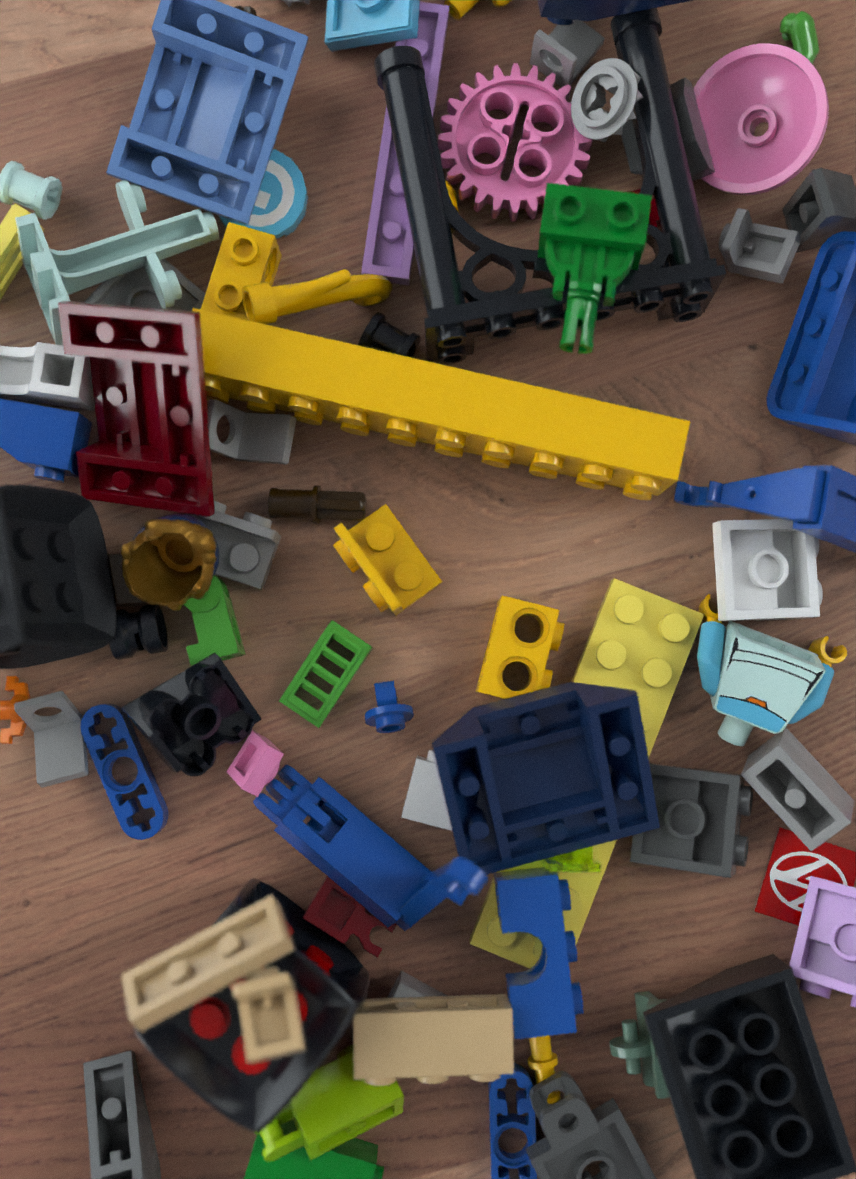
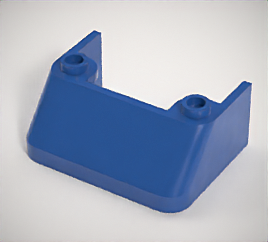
M842 231L829 237L817 254L771 382L766 403L769 412L786 423L856 446V232Z

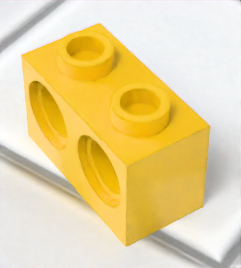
M228 222L200 310L248 320L244 309L242 290L244 286L268 282L271 287L273 286L282 257L275 235Z
M502 595L498 600L476 692L507 699L549 688L553 675L552 670L545 669L549 651H558L565 625L557 621L560 610ZM520 616H531L540 625L539 637L533 643L523 642L515 634V622ZM511 662L521 663L526 667L529 674L525 687L517 691L507 688L502 679L504 668Z

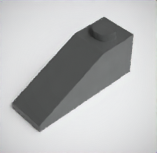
M130 1050L83 1063L91 1179H161L160 1162L135 1052Z

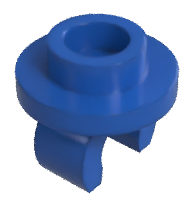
M394 680L374 683L377 707L364 714L365 723L376 727V731L379 733H392L406 727L405 722L414 717L413 707L406 704H398Z

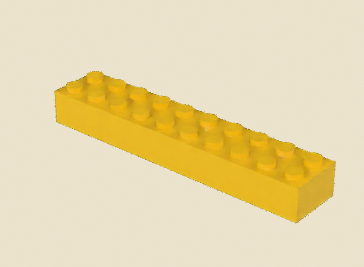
M196 308L192 309L193 312H200L206 400L208 401L215 399L228 404L229 398L247 402L246 407L248 409L264 414H275L276 409L294 413L293 417L298 421L311 425H322L323 420L341 423L340 429L345 432L359 436H368L370 430L388 434V441L408 447H414L416 441L435 445L434 451L451 457H462L463 452L482 456L481 462L494 467L509 468L510 463L528 466L530 474L542 478L556 479L558 473L576 477L575 483L586 488L602 490L605 484L624 488L623 495L639 500H651L652 495L659 496L678 481L691 421Z

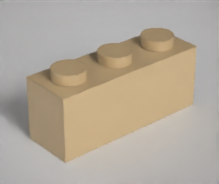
M506 994L365 999L353 1016L354 1080L365 1079L367 1084L384 1086L394 1083L396 1078L417 1077V1080L422 1083L437 1084L447 1081L448 1076L469 1075L472 1080L490 1082L498 1080L501 1076L500 1074H514L513 1010Z

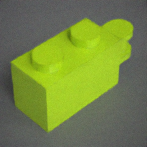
M352 1044L337 1055V1060L321 1068L318 1067L287 1107L261 1132H254V1134H260L265 1145L262 1154L266 1162L279 1159L302 1146L305 1147L309 1159L312 1160L403 1113L404 1094L397 1080L392 1084L384 1086L367 1084L365 1079L354 1080V1044ZM293 1119L297 1130L284 1136L280 1125Z

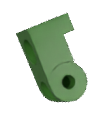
M214 575L210 588L202 599L190 598L183 604L192 613L199 641L197 644L186 646L191 666L213 653H216L222 661L246 655L229 590L226 584Z

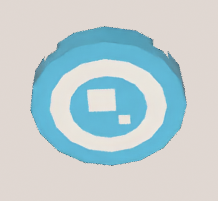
M273 149L249 225L247 226L219 215L218 217L225 227H227L228 222L275 235L276 239L283 235L285 237L296 230L306 213L308 195L302 172L291 158Z

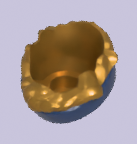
M173 514L150 519L135 534L131 542L122 546V575L130 593L139 600L152 605L167 606L171 610L179 611L188 599H202L209 590L212 578L219 565L220 555L216 538L202 521L188 515Z

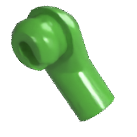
M800 11L798 14L789 13L785 15L780 23V32L783 33L782 38L786 41L792 40L793 50L804 55L813 63L819 52L814 19L804 11Z

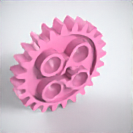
M514 63L511 75L504 76L500 67L495 65L492 80L488 81L484 75L477 72L475 75V89L462 83L459 92L461 101L449 98L447 112L450 115L441 116L440 130L444 133L438 135V148L444 151L440 154L442 168H451L447 173V181L451 185L462 182L458 196L460 200L466 199L472 194L475 196L474 211L478 212L488 203L492 205L491 214L493 219H496L502 208L508 209L511 221L515 222L519 209L525 208L532 220L536 217L537 206L541 204L544 207L547 183L580 185L583 173L580 170L587 169L590 155L585 152L590 150L593 139L581 135L575 128L571 116V102L568 103L567 101L571 86L568 84L559 90L553 88L556 74L551 73L544 81L538 80V66H533L528 76H521L518 63ZM522 105H526L529 110L524 121L521 140L517 146L510 178L507 181H503L500 176L506 162L508 146L513 137L518 112ZM502 110L507 113L508 117L501 120L494 119L488 115V112ZM537 122H546L550 124L554 128V130L549 132H541L537 130L533 126V124ZM481 153H489L497 160L491 164H482L474 157ZM527 165H533L539 168L542 174L537 177H529L523 174L520 169Z

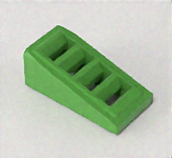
M331 620L279 702L320 728L373 650V647ZM333 639L355 653L351 662L329 648ZM322 655L345 670L340 678L318 664ZM311 672H314L334 686L330 694L307 680ZM300 688H303L323 702L319 711L296 696Z

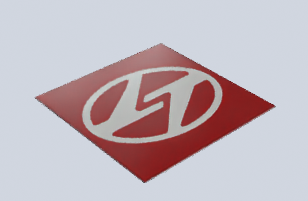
M779 827L754 911L799 926L810 876L854 887L856 880V852L827 842L810 851L793 831Z

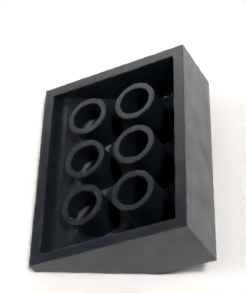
M774 954L728 968L643 1012L695 1179H836L856 1172L855 1160L792 968Z

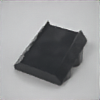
M216 653L122 707V710L172 772L178 773L182 770L188 776L193 777L204 774L213 766L216 760L217 747L225 742L230 744L241 742L251 733L254 724L262 720Z

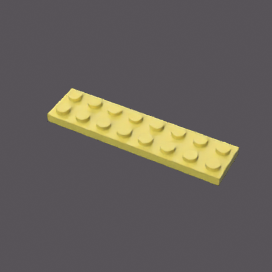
M613 578L610 581L571 682L635 690L639 698L649 759L704 614ZM617 840L498 872L553 866L558 873L559 880L567 879L571 910L563 911L565 931L573 930L577 944ZM493 878L469 942L473 946L530 969L540 958L542 942L536 936L527 932L502 934Z

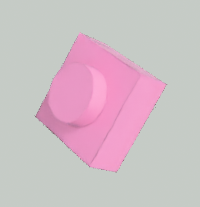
M252 730L228 768L227 773L241 789L258 797L264 786L275 778L279 770L280 760L284 754L268 738Z

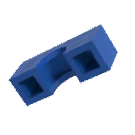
M553 866L494 873L498 917L502 934L527 932L536 936L542 942L540 958L532 968L523 972L505 974L507 995L513 1010L514 1039L576 1033L575 1015L583 1014L584 1008L580 983H571L569 963L577 962V949L573 930L565 931L563 911L571 910V898L567 879L559 880L558 873Z

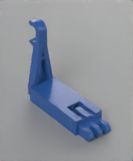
M833 465L803 466V468L726 484L710 481L709 487L692 486L685 482L677 481L674 501L677 503L703 508H735L793 521V529L856 553V476Z
M284 765L278 772V775L291 787L290 789L277 779H273L266 786L268 793L278 803H275L263 793H260L253 801L256 808L277 825L274 830L277 834L387 927L396 923L406 931L447 897L458 905H462L470 893L477 896L489 879L477 865L462 857H456L445 866L433 872L430 871L321 777H318L312 784L289 765ZM308 815L311 818V820L307 824H305L303 820Z

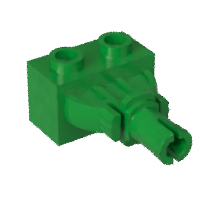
M547 183L537 258L546 259L548 269L554 278L552 295L555 300L562 301L564 282L569 281L563 333L559 344L561 350L573 353L576 330L580 329L578 354H588L593 351V338L601 286L605 285L603 306H612L615 302L616 287L626 278L631 269L638 270L646 242L652 195Z

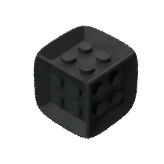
M21 484L0 486V669H15L45 664L89 653L112 643L115 640L117 626L115 596L103 530L92 503L81 495L63 490Z

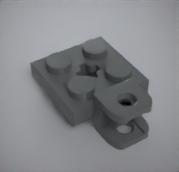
M565 1071L557 1072L530 1089V1102L546 1137L525 1150L540 1179H656L614 1098L591 1110L576 1081ZM556 1090L564 1092V1098L557 1103L550 1104L547 1102L551 1092ZM602 1161L599 1164L601 1172L597 1175L592 1176L589 1171L583 1172L589 1163Z

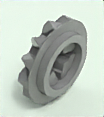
M617 58L604 59L591 66L580 78L572 97L571 116L575 128L581 135L589 139L606 142L611 135L623 134V125L627 120L636 119L633 109L635 103L643 98L637 86L641 77L631 68L630 64ZM605 89L614 94L610 99V112L602 109L606 103Z

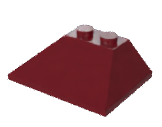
M72 301L59 302L58 308L64 354L88 356L90 358L99 441L76 452L81 496L89 500L208 517L215 514L200 312Z

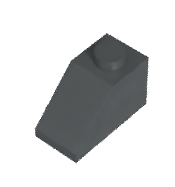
M825 168L812 170L783 207L782 211L788 230L799 232L801 242L796 253L820 247L829 237L838 232H856V187L851 175Z

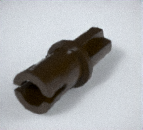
M315 485L313 490L271 488L268 497L270 518L312 519L313 524H319L321 519L361 521L364 520L367 509L366 496L362 492L323 491L318 485Z

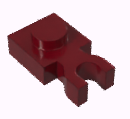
M328 876L325 877L301 917L343 944H346L351 934L355 935L361 947L377 958L383 949L370 941L369 934L371 929L381 925L384 929L393 933L397 926L394 923L387 927L375 916L365 913L366 909Z

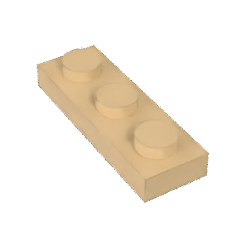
M270 895L121 974L129 1022L142 1032L295 950L281 905L274 896Z

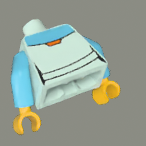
M708 594L701 601L699 612L704 614L703 620L705 623L701 625L697 661L702 688L710 695L713 709L726 715L717 733L723 740L736 746H744L754 726L773 734H779L787 724H795L823 706L834 676V670L831 666L844 661L847 657V649L844 645L835 646L829 657L825 652V645L829 640L828 636L814 640L810 644L809 650H805L733 621H729L725 627L721 624L722 621H718V614L712 612L709 608L711 595Z

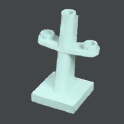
M127 180L116 183V192L130 230L128 232L75 249L57 251L49 248L35 213L16 217L22 261L55 345H63L58 308L59 302L70 301L68 295L142 267H144L162 308L167 309L174 306L175 300L182 298L181 287L174 270L164 271L160 260L218 240L219 231L213 214L208 211L202 213L201 208L144 226L140 213L146 212L147 207L140 185L129 184Z

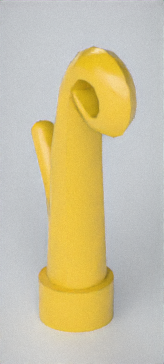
M343 269L311 281L272 287L268 282L244 286L242 297L245 313L249 321L270 324L275 323L277 317L350 300L357 306L379 304L385 301L391 294L392 283L382 275H350L347 269Z

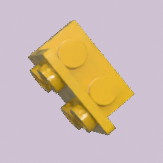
M386 504L350 530H347L342 522L333 528L340 539L333 544L334 548L352 573H355L360 568L365 573L369 581L363 584L362 587L381 613L390 608L393 614L397 616L442 583V580Z

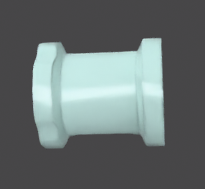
M10 161L7 163L0 174V202L7 205L17 203L34 210L36 216L43 220L51 218L55 214L60 204L62 193L61 181L53 176L42 178L25 171V167L19 162Z

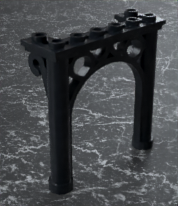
M653 8L614 16L610 26L618 59L630 64L631 68L641 77L637 86L643 98L635 103L633 112L636 119H632L642 164V185L639 194L654 195L662 232L657 227L648 224L645 243H648L653 248L655 259L649 264L639 265L638 270H630L626 278L616 287L615 302L612 306H603L605 285L601 286L596 321L605 320L613 316L617 311L634 309L637 313H646L657 309L658 321L673 318L675 322L694 320L705 312L726 275L725 266L717 265L716 258L710 259L659 36L662 33L658 9ZM395 46L384 50L376 57L374 68L378 86L384 90L427 311L428 318H424L425 354L427 361H438V363L444 365L461 362L467 357L466 355L474 354L475 337L487 335L490 339H502L515 334L518 329L536 326L538 330H551L564 325L569 281L564 282L562 301L553 298V287L522 293L525 288L526 269L533 270V278L544 279L554 286V278L548 269L546 259L537 258L538 250L511 247L487 238L471 227L455 209L445 183L420 51L411 46ZM452 234L468 249L475 252L466 261L462 271H459ZM492 261L509 269L513 273L515 281L508 289L484 292L474 285L472 278L477 271Z

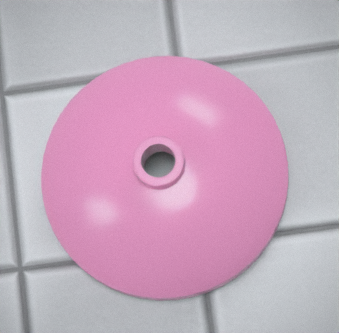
M771 43L754 44L739 48L715 62L700 77L693 88L715 169L714 173L702 179L720 191L734 195H756L776 189L799 174L820 147L828 122V95L817 69L804 55L796 50ZM767 122L769 124L768 130L764 135L754 136L755 128L760 123Z

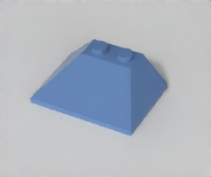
M160 0L151 29L156 45L130 127L121 125L106 173L109 176L120 180H127L129 183L140 185L142 188L248 226L304 55L308 36L216 0Z

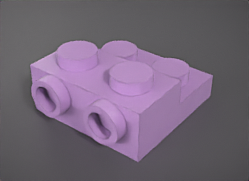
M810 876L789 966L792 968L794 977L801 979L800 990L830 999L833 989L851 995L850 1006L855 1008L856 888Z

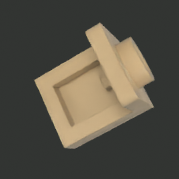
M277 967L261 968L245 976L246 982L232 985L233 997L239 1005L246 1059L249 1064L306 1051L296 986L289 972L279 974V968Z

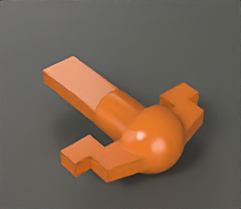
M6 676L5 690L7 692H14L12 699L0 700V720H11L10 728H1V744H12L13 737L23 736L27 726L15 712L14 704L29 700L30 694L28 684L25 682L18 683L19 677Z

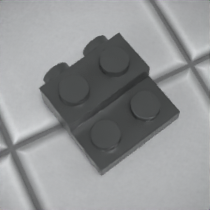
M649 763L660 828L632 836L630 862L727 878L733 877L736 874V867H745L747 863L749 838L740 835L741 815L749 817L751 815L753 788L744 785L745 779L741 774Z

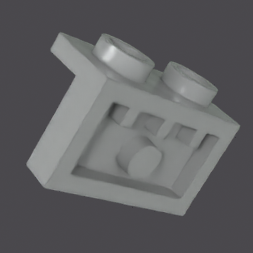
M214 501L215 514L210 517L184 514L202 521L215 536L220 555L215 575L260 590L264 589L282 537L277 531L270 529L273 521L249 512H245L243 519L225 514L227 506L217 501Z

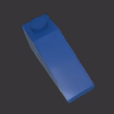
M0 398V447L19 462L34 469V477L59 483H64L65 475L79 478L76 452L88 446L92 422L79 412Z

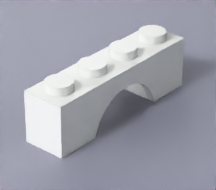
M37 342L32 347L0 346V397L94 411L95 402L90 358L88 356L64 354L62 345Z

